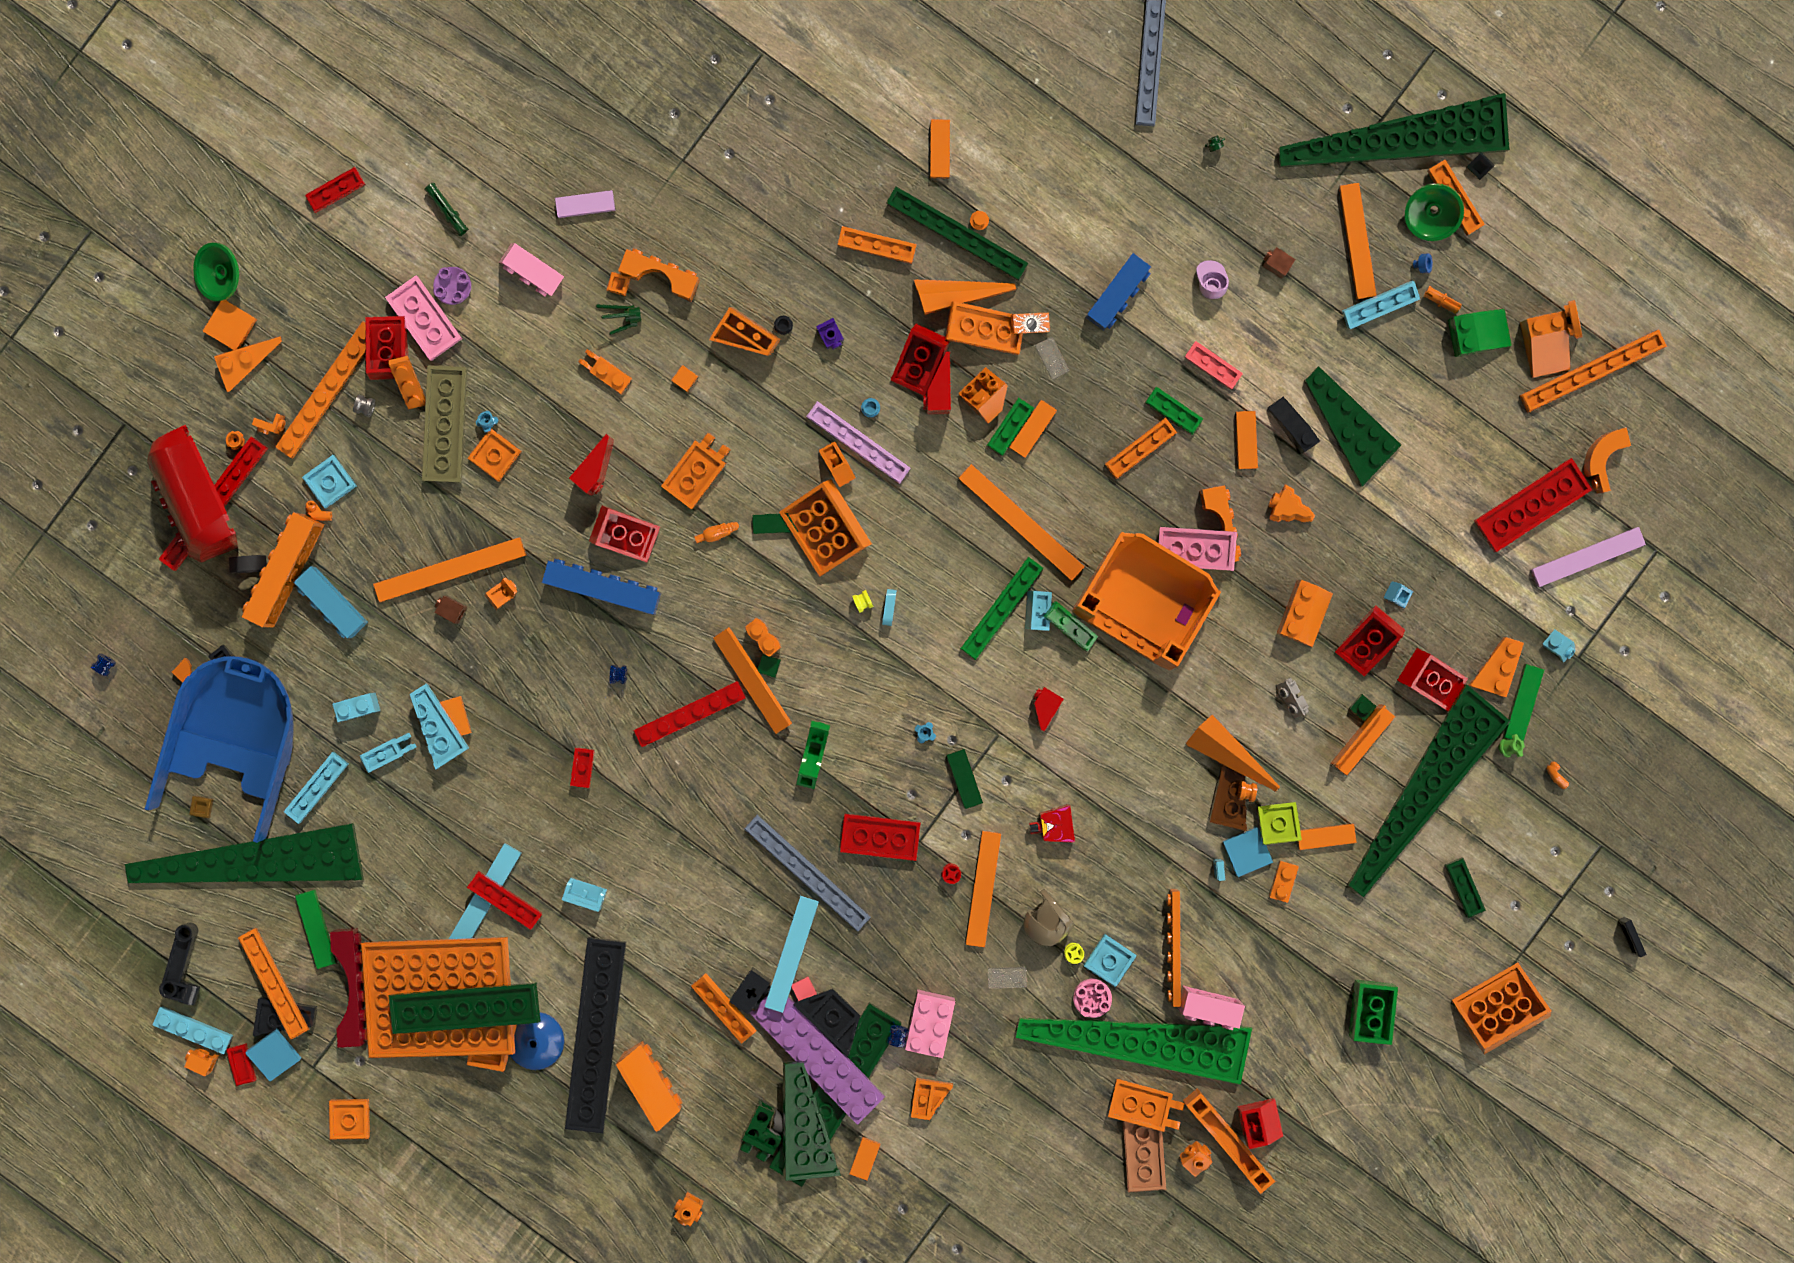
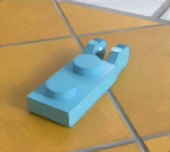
M410 733L397 739L394 738L360 755L367 772L370 773L404 756V753L417 747L415 743L408 745L402 750L398 744L408 740L411 737Z

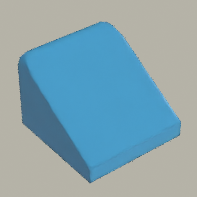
M1391 582L1384 598L1405 609L1413 591L1400 583Z

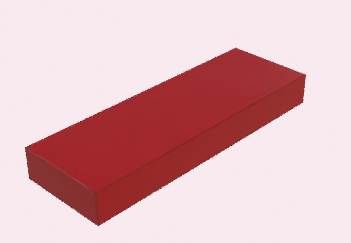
M353 167L307 193L305 197L313 211L317 213L366 184L357 168Z

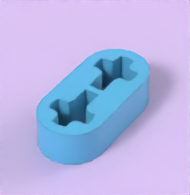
M887 589L882 625L892 626L897 590Z

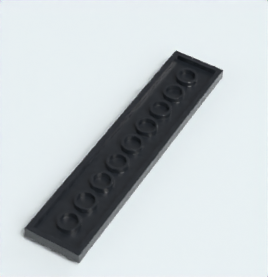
M587 938L565 1129L604 1133L627 941Z

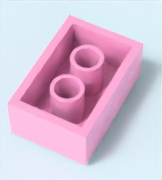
M1182 986L1181 1007L1177 1008L1185 1016L1184 1018L1196 1021V1018L1202 1019L1205 1024L1215 1025V1023H1218L1225 1029L1233 1030L1234 1027L1240 1028L1245 1005L1236 998Z
M917 990L905 1050L943 1058L955 1006L954 997Z

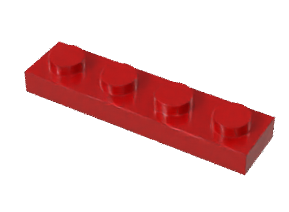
M479 870L467 885L468 889L530 930L542 915L541 911Z

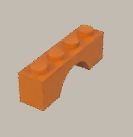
M634 248L632 251L626 249L618 269L620 274L637 281L648 273H661L670 279L672 293L675 296L691 302L700 282L695 272L690 270L681 271L679 266L669 262L668 265L663 264L661 259L650 255V258L643 256V252Z
M1224 485L1200 490L1203 510L1210 511L1219 518L1222 531L1237 532L1236 527H1233L1232 519H1234L1233 509L1229 508L1228 503L1230 500L1229 489H1226ZM1236 545L1235 562L1239 561V557H1241L1239 545Z

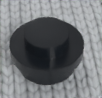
M779 316L774 322L775 331L781 335L789 334L793 329L792 320L788 316Z

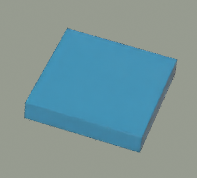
M1259 827L1222 841L1237 877L1273 863L1267 846L1262 845Z
M277 1029L245 1052L269 1081H272L301 1059V1056Z

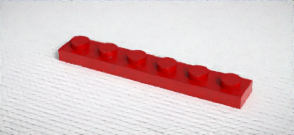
M736 681L635 729L634 732L641 747H644L745 699L746 696L739 682Z

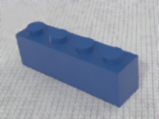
M1132 253L1085 318L1103 331L1106 327L1110 329L1117 320L1114 318L1117 312L1122 313L1127 307L1126 300L1129 296L1133 298L1139 291L1137 285L1140 281L1145 282L1151 273L1148 271L1151 266Z

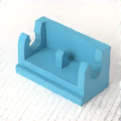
M1027 591L1025 629L1049 631L1050 622L1044 618V615L1051 607L1052 592Z
M570 878L562 900L599 912L607 889Z

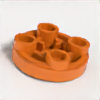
M1571 300L1567 302L1568 305H1564L1566 318L1570 317L1572 323L1568 324L1570 337L1574 336L1576 339L1582 338L1576 301Z

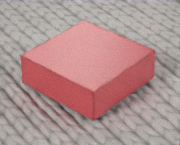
M809 976L792 984V989L798 1001L817 994Z

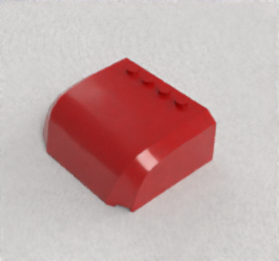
M183 425L153 441L147 458L149 469L154 478L151 483L155 491H160L162 498H159L163 509L168 508L170 515L167 518L171 526H176L179 532L175 534L179 544L184 543L189 556L201 563L237 549L236 533L233 528L230 529L226 521L230 520L196 444L192 436H189L187 426Z

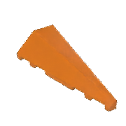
M1213 715L1204 721L1186 742L1188 747L1201 752L1205 756L1207 755L1222 765L1270 788L1272 791L1276 792L1280 789L1275 780Z

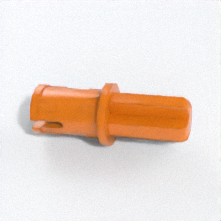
M1431 286L1427 288L1423 297L1438 304V307L1442 306L1454 314H1457L1462 306L1461 303L1446 296L1447 293L1443 294Z

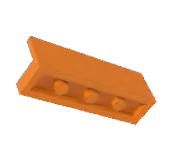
M1379 704L1333 759L1331 764L1343 774L1348 775L1395 716L1386 709L1385 705Z

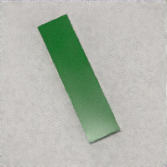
M1524 664L1508 718L1511 722L1505 728L1504 738L1512 739V735L1517 734L1519 739L1524 742L1545 669Z
M316 890L295 895L317 969L336 964V956L331 952L330 937Z

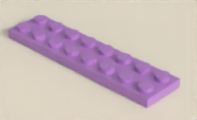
M767 995L761 1001L756 1011H751L750 1014L796 1062L802 1061L804 1063L807 1073L858 1125L885 1098V1095L834 1043L793 1005L795 1002L789 996L782 1013L765 1007Z

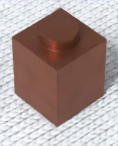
M1276 247L1273 251L1269 250L1263 258L1266 261L1263 267L1282 279L1296 259Z
M443 596L437 600L434 613L454 624H459L467 606L449 596Z

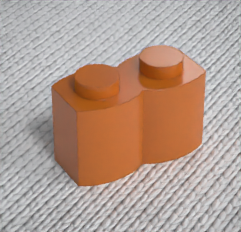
M755 618L745 626L748 635L753 640L758 641L759 648L767 656H772L781 649L779 640L769 633L767 625L762 620Z

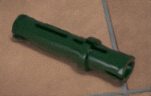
M435 183L427 185L424 190L446 217L445 221L452 225L458 236L464 235L469 229L460 219L458 211H454Z

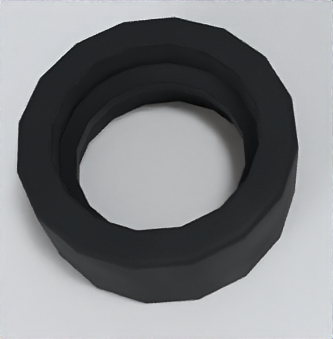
M266 555L229 557L230 573L261 572L263 567L267 566Z

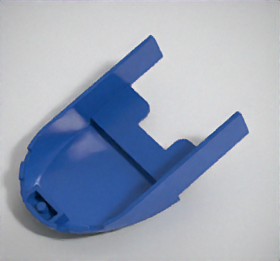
M226 656L203 663L190 676H187L175 699L145 810L150 811L160 806L170 772L191 778H199L204 775L207 764L211 763L244 773L241 782L242 790L249 795L265 799L253 842L258 843L267 838L286 767L290 763L294 732L293 712L288 694L282 682L270 669L249 658Z

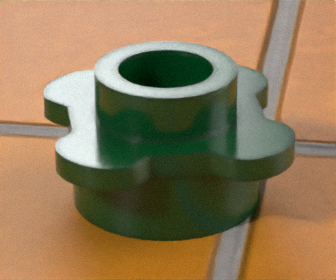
M1218 135L1208 139V143L1204 146L1208 147L1210 152L1216 151L1224 146L1223 141L1225 138Z

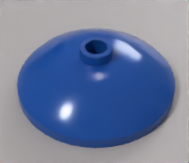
M540 1012L541 1022L518 1024L514 1035L515 1054L510 1056L518 1065L530 1070H540L551 1066L560 1057L564 1048L565 1038L560 1024L552 1016ZM530 1041H535L537 1045L535 1047L531 1046Z

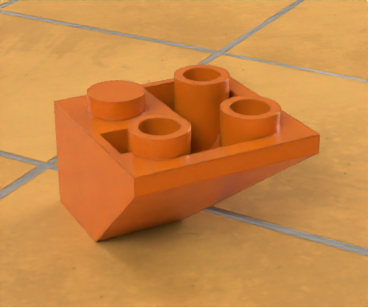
M985 367L958 394L989 424L1003 410L1008 385Z

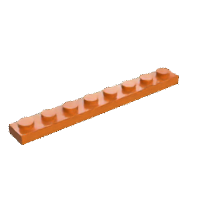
M364 321L359 325L275 446L293 459L365 356L366 329Z

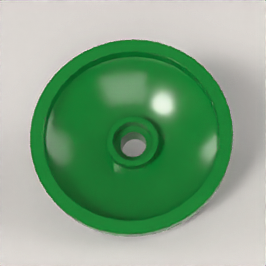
M1428 184L1419 188L1410 196L1405 207V221L1409 230L1418 238L1426 241H1439L1451 236L1460 227L1464 217V205L1460 195L1453 188L1444 184ZM1432 206H1436L1438 208L1436 211L1430 210Z
M216 242L207 243L199 249L193 264L194 279L198 289L206 298L212 301L227 300L234 294L239 282V266L234 254L227 246Z

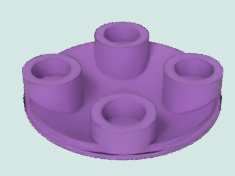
M458 267L441 268L433 283L434 295L445 304H459L470 294V277L464 270Z

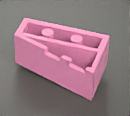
M515 243L510 244L499 261L503 265L504 270L512 275L513 273L519 275V280L529 286L531 283L537 287L536 291L544 297L547 294L552 296L564 278L563 275Z

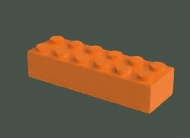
M295 512L287 517L285 522L287 526L284 532L279 534L277 538L278 544L275 550L273 549L268 556L269 562L261 570L259 575L261 578L258 584H255L251 590L252 597L243 606L242 612L244 613L242 618L261 627L275 626L295 586L294 581L299 578L325 524L305 514Z

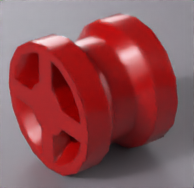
M949 863L943 867L942 877L944 881L949 884H955L960 880L961 871L956 864Z

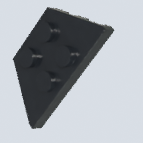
M832 988L793 1004L846 1056L849 1055L861 1015Z

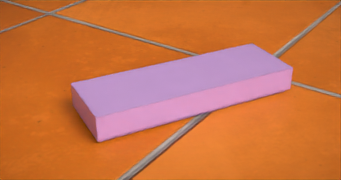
M612 190L555 198L558 218L616 211Z

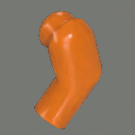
M308 501L305 504V510L312 519L332 521V511H322L314 501Z
M1552 761L1550 765H1547L1546 770L1553 782L1561 789H1566L1569 786V782L1557 772L1560 769V765Z

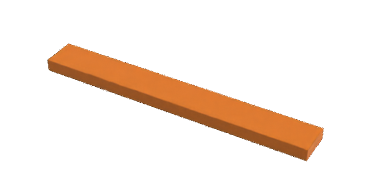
M1658 329L1519 396L1527 413L1659 351L1667 347Z
M972 464L958 478L1071 581L1085 567Z
M519 537L373 585L379 602H384L527 555L522 539Z

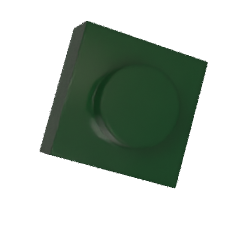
M1360 694L1348 709L1365 721L1377 706L1363 694Z

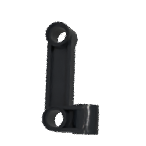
M185 923L175 930L174 942L162 983L159 986L161 996L187 1005L196 1004L200 986L184 980L195 938L198 935V927L194 923ZM184 928L189 930V937L184 934ZM168 984L173 985V992L168 989Z

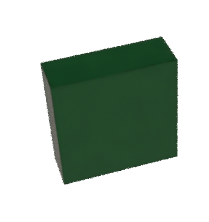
M763 654L758 672L776 678L781 659Z

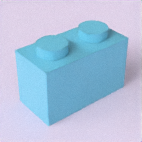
M369 693L333 703L337 722L381 711L376 693Z

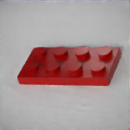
M845 813L840 852L916 861L921 822Z

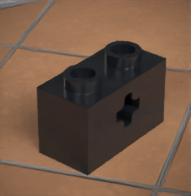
M752 967L729 1002L746 1014H749L751 1010L755 1012L761 1003L758 1000L762 994L766 996L770 991L771 986L769 984L771 979ZM752 988L756 989L755 994L753 993L751 996L748 994Z

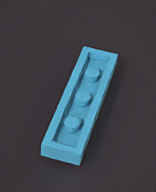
M1415 281L1407 282L1342 310L1347 328L1352 329L1420 300Z
M332 752L284 810V813L300 824L349 763L335 752Z
M163 1006L159 1008L153 1023L155 1027L221 1054L227 1052L226 1049L229 1047L233 1037L232 1034Z

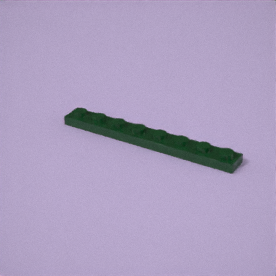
M895 186L886 202L893 209L1018 281L1028 265V262Z

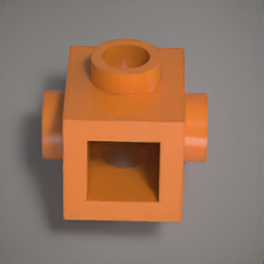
M1198 1141L1188 1145L1184 1152L1180 1154L1182 1165L1195 1177L1202 1171L1207 1170L1212 1164L1211 1151L1206 1145L1202 1146Z
M687 1192L683 1200L679 1199L674 1207L676 1211L674 1217L677 1222L684 1226H691L694 1221L698 1222L702 1215L700 1209L704 1201Z

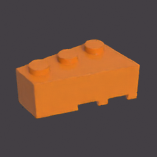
M729 307L709 340L770 356L781 339L735 308Z

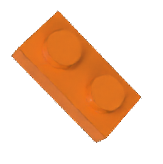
M1279 860L1268 897L1288 903L1299 866Z

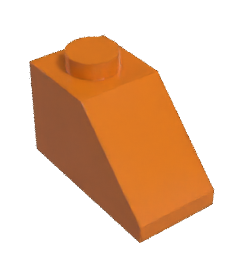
M835 441L818 450L839 487L856 478Z

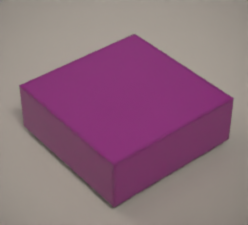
M1184 603L1175 620L1186 626L1194 608Z

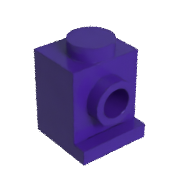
M834 318L816 326L827 349L831 348L834 350L842 346L841 342L844 341V338ZM830 331L835 334L832 338L827 336V333Z

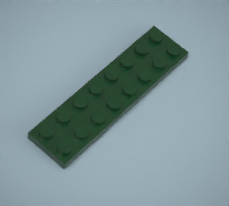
M537 982L388 995L393 1034L541 1022Z

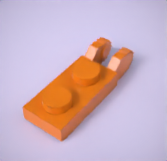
M587 349L585 353L597 362L593 367L583 359H580L578 363L622 395L632 381V378L601 356L598 357Z

